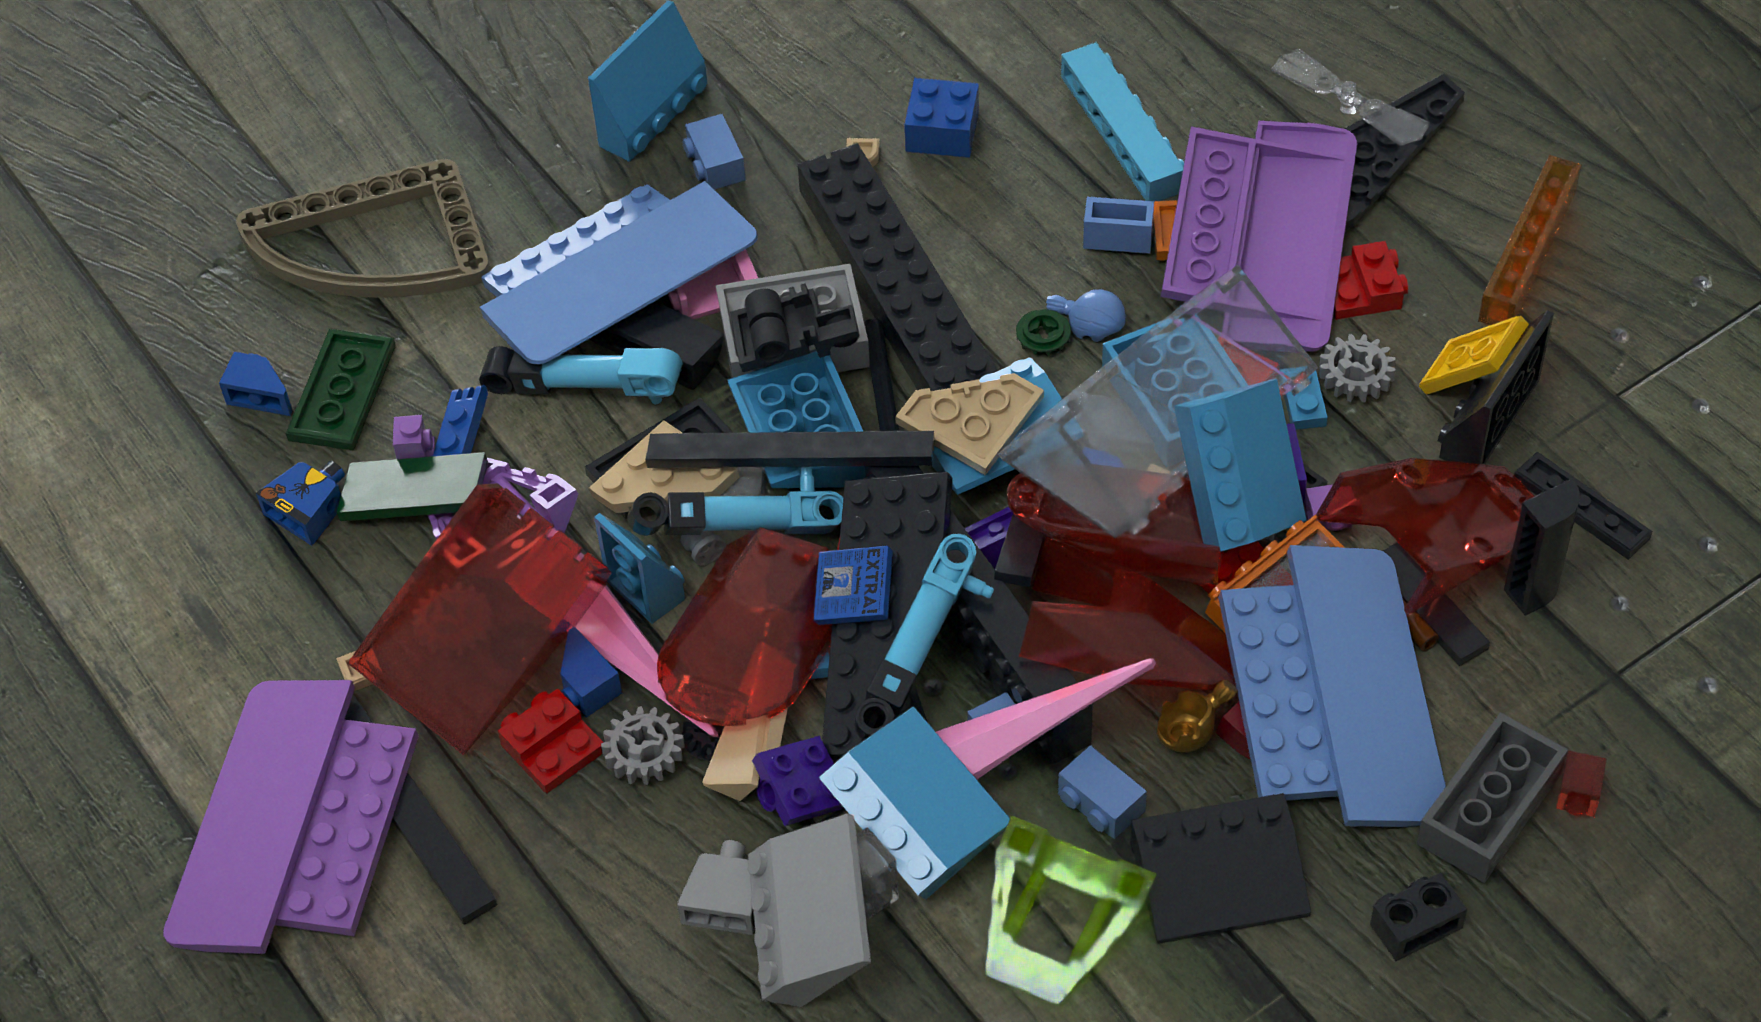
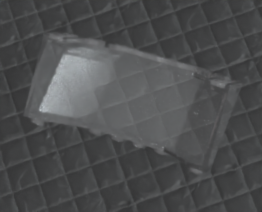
M1237 264L1183 303L1158 325L1156 324L1123 352L1108 361L1013 438L998 455L1004 462L1114 538L1126 531L1134 535L1150 522L1146 516L1161 504L1158 497L1163 492L1166 496H1169L1184 484L1181 477L1186 473L1188 474L1174 405L1272 379H1277L1281 397L1289 391L1295 396L1311 384L1308 377L1318 369V366Z

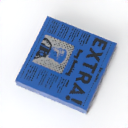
M889 546L819 552L814 621L818 625L888 620L893 550Z

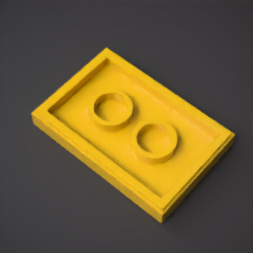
M1521 315L1450 339L1421 380L1419 387L1427 395L1497 372L1529 324Z

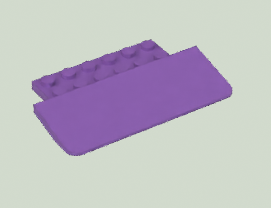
M1258 121L1255 139L1191 126L1160 297L1227 310L1223 335L1251 348L1309 352L1322 349L1328 343L1330 337L1357 148L1355 136L1346 129L1315 123Z
M352 680L264 681L256 685L248 694L164 926L163 934L168 944L176 948L203 952L265 954L275 925L354 936L419 737L416 728L344 720L355 690Z

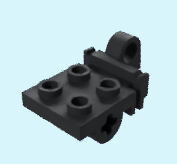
M806 283L800 284L802 292L796 293L793 286L789 288L790 295L779 297L776 291L767 288L751 292L745 299V308L730 312L738 360L742 372L810 354L809 346L812 345L815 346L819 358L831 355L830 350L832 346L844 348L853 345L859 338L853 306L848 305L821 313L814 289H808Z

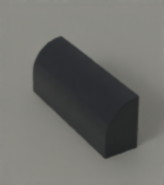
M654 301L594 335L589 340L620 355H623L625 348H665L672 350L682 359V367L677 383L694 390L714 367L722 349L724 333Z
M1573 478L1522 503L1504 591L1525 616L1549 604L1557 594L1580 501L1579 488Z

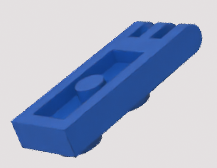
M485 385L476 386L475 389L473 387L464 388L463 391L456 389L451 392L433 456L468 454L472 452L488 397V390Z

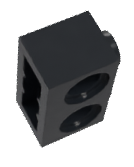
M1440 872L1430 878L1421 877L1415 880L1408 889L1396 895L1389 893L1382 896L1373 906L1370 925L1394 960L1398 961L1463 929L1467 908ZM1434 903L1438 905L1440 908H1431L1426 904ZM1392 920H1402L1407 924L1398 925L1394 923Z

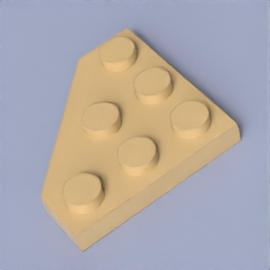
M1015 373L1001 375L1000 379L980 383L978 379L951 384V388L930 391V388L915 390L896 415V424L908 431H934L935 446L986 475L1044 398V390Z
M663 420L592 484L589 490L592 497L615 513H622L630 510L637 497L648 492L657 493L664 499L669 492H704V496H720L740 476L735 467L647 468L645 458L650 434L682 433Z

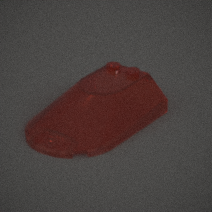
M1058 463L1046 465L1045 472L1036 474L1026 470L1013 478L1008 485L1007 504L1011 512L1023 523L1037 531L1133 573L1185 580L1199 586L1218 585L1225 550L1220 551L1219 546L1203 544L1189 477L1091 464Z
M761 527L727 544L664 642L658 656V684L660 683L666 693V700L676 710L692 719L707 724L742 726L746 725L747 719L763 715L770 719L786 710L796 701L831 645L832 624L818 625L814 621L819 552L830 551L827 547Z

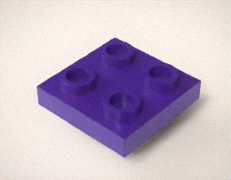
M820 736L757 753L752 759L761 778L757 787L759 802L766 811L772 812L777 810L784 826L844 809L841 803L819 779L823 773L834 765Z

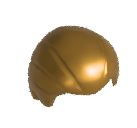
M1224 679L1217 684L1213 693H1209L1207 696L1193 691H1182L1178 693L1179 696L1175 702H1164L1157 726L1159 740L1165 747L1177 752H1191L1201 748L1212 736L1215 723V709L1233 699L1238 692L1237 688L1231 682Z

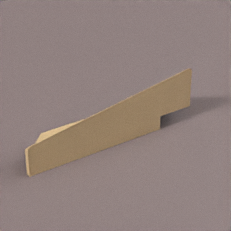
M766 643L757 645L702 783L705 787L738 801H741L758 787L759 774L752 759L757 753L780 747L796 669V664L786 658L787 652Z

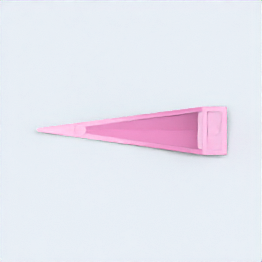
M551 526L505 579V582L524 602L566 632L575 626L608 662L709 735L718 737V732L586 557L558 530Z
M1147 659L936 731V733L978 780L1004 760L1066 719L1154 668L1156 663L1154 659Z

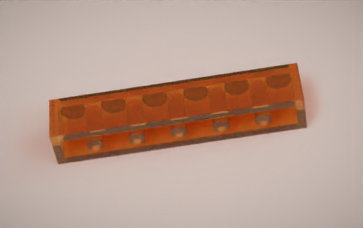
M1549 155L1483 293L1478 322L1493 325L1519 316L1576 193L1582 164Z

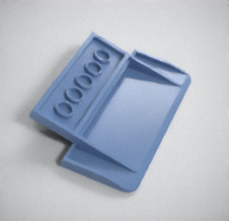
M705 181L672 200L647 184L635 188L629 195L616 202L608 203L602 210L589 217L581 218L575 225L551 235L548 240L533 248L522 251L519 256L504 264L495 266L490 272L481 276L484 287L497 298L480 306L483 318L515 352L531 364H543L752 246L757 241V232L741 214Z
M1290 545L1287 550V556L1294 585L1221 590L1218 596L1258 797L1284 793L1286 800L1339 796L1345 826H1420L1422 818L1446 785L1394 562L1389 555L1377 549Z

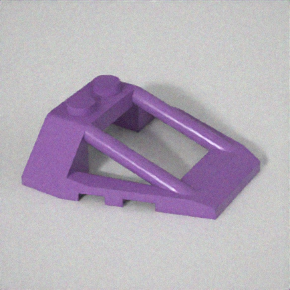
M487 458L488 463L481 491L492 484L529 524L488 551L452 513L429 514L428 518L433 527L432 530L438 542L443 560L460 575L503 581L551 526L564 536L578 493L574 487L557 475L548 474L546 477L537 475L534 469L525 467L522 471L510 468L506 462ZM510 482L535 491L529 495L534 507ZM449 532L459 541L458 544L455 545Z

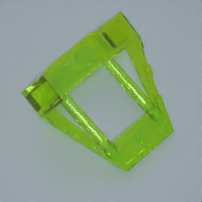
M1011 816L996 850V872L992 892L993 906L991 927H989L985 975L1060 1006L1141 913L1157 874L1122 859H1119L1118 863L1054 838L1045 828ZM1017 863L1032 871V874L1005 925L1014 870ZM1046 879L1098 899L1066 965L1014 943ZM1112 905L1120 906L1121 908L1094 944Z

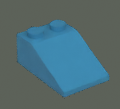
M601 513L594 517L606 581L651 624L685 600L683 588L685 580L683 575L675 566L671 565L669 567L661 560V556L655 547L651 544L645 545L637 536Z

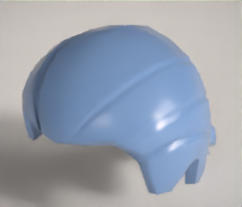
M1103 289L1091 290L1084 293L1075 302L1066 300L1059 295L1047 297V309L1069 315L1071 330L1078 338H1083L1086 335L1090 336L1093 341L1099 342L1103 338L1119 332L1125 325V307L1118 296L1110 291Z

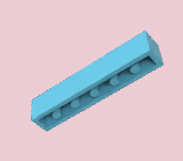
M1096 42L1062 54V79L1145 201H1161L1178 195L1184 161L1175 156L1169 140L1166 137H1162L1157 130L1153 117L1147 116L1142 108L1139 97L1131 93L1123 74H1118L1113 67L1109 54L1103 53Z

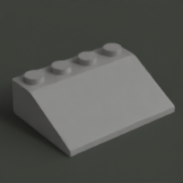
M851 264L716 285L732 378L772 365L742 372L739 365L730 312L745 308L746 297L757 289H772L778 293L779 297L790 295L789 288L793 286L796 293L802 292L800 284L806 283L808 289H814L821 313L848 305L853 306L859 338L853 345L848 347H831L830 357L837 372L870 367L868 338ZM814 345L809 346L810 353L816 351Z
M845 814L771 838L748 854V871L750 873L752 890L751 906L754 911L755 922L754 940L757 946L759 964L758 980L761 986L763 1001L802 1007L871 962L854 815Z

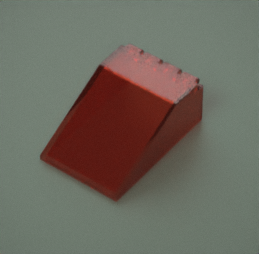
M498 483L478 484L475 486L347 663L461 754L467 753L567 637L568 630L574 626L576 627L607 584L606 580L612 574L605 564L589 552L579 562L576 558L583 547L561 530H558L551 539L547 536L554 528V525L533 508H529L521 517L519 514L526 503L507 488L503 489Z

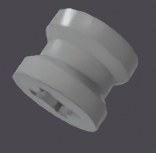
M703 531L700 535H681L680 539L682 546L685 550L692 552L693 560L700 566L716 561L723 554L726 546L722 537L717 534L715 535L714 531Z

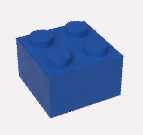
M914 78L904 124L906 152L970 158L979 114V84Z

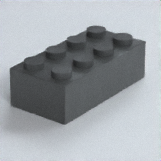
M1500 712L1422 818L1417 845L1485 883L1562 775L1568 749Z

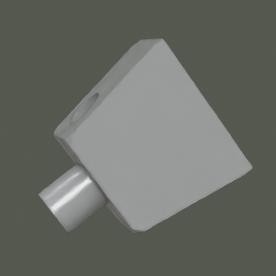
M727 840L722 844L720 855L703 853L698 857L677 905L682 925L749 935L754 934L755 922L754 911L751 906L752 890L750 873L748 871L749 859H743L745 846L742 843Z

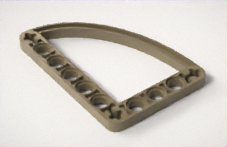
M440 159L242 211L236 218L237 228L243 244L255 261L267 271L285 281L319 292L370 298L425 295L483 283L481 276L490 272L488 257L458 167L455 162L449 159ZM410 180L421 181L415 187L405 186V183ZM379 188H387L389 190L384 195L377 196L372 194ZM450 194H457L460 196L457 200L453 202H447L443 200L446 196ZM435 195L457 266L399 275L345 274L309 267L290 260L274 251L262 239ZM347 196L357 198L350 204L341 203V200ZM321 204L325 206L319 212L309 211V208L314 205ZM282 213L293 214L287 220L281 221L276 219ZM457 217L467 218V221L461 225L451 223ZM250 224H256L255 226L249 227ZM465 240L475 242L469 248L459 247V244ZM475 259L478 269L472 270L469 260Z

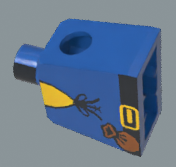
M333 461L328 462L320 471L304 462L297 463L256 493L262 513L312 546L337 514L341 498L337 483L345 477V473Z

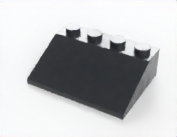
M1547 310L1527 326L1497 372L1476 378L1473 381L1469 391V398L1467 400L1461 399L1454 412L1455 419L1451 424L1445 423L1438 437V442L1442 443L1440 459L1478 475L1540 380L1554 315L1553 312Z
M1284 793L1132 820L1130 844L1157 944L1311 917L1294 825Z

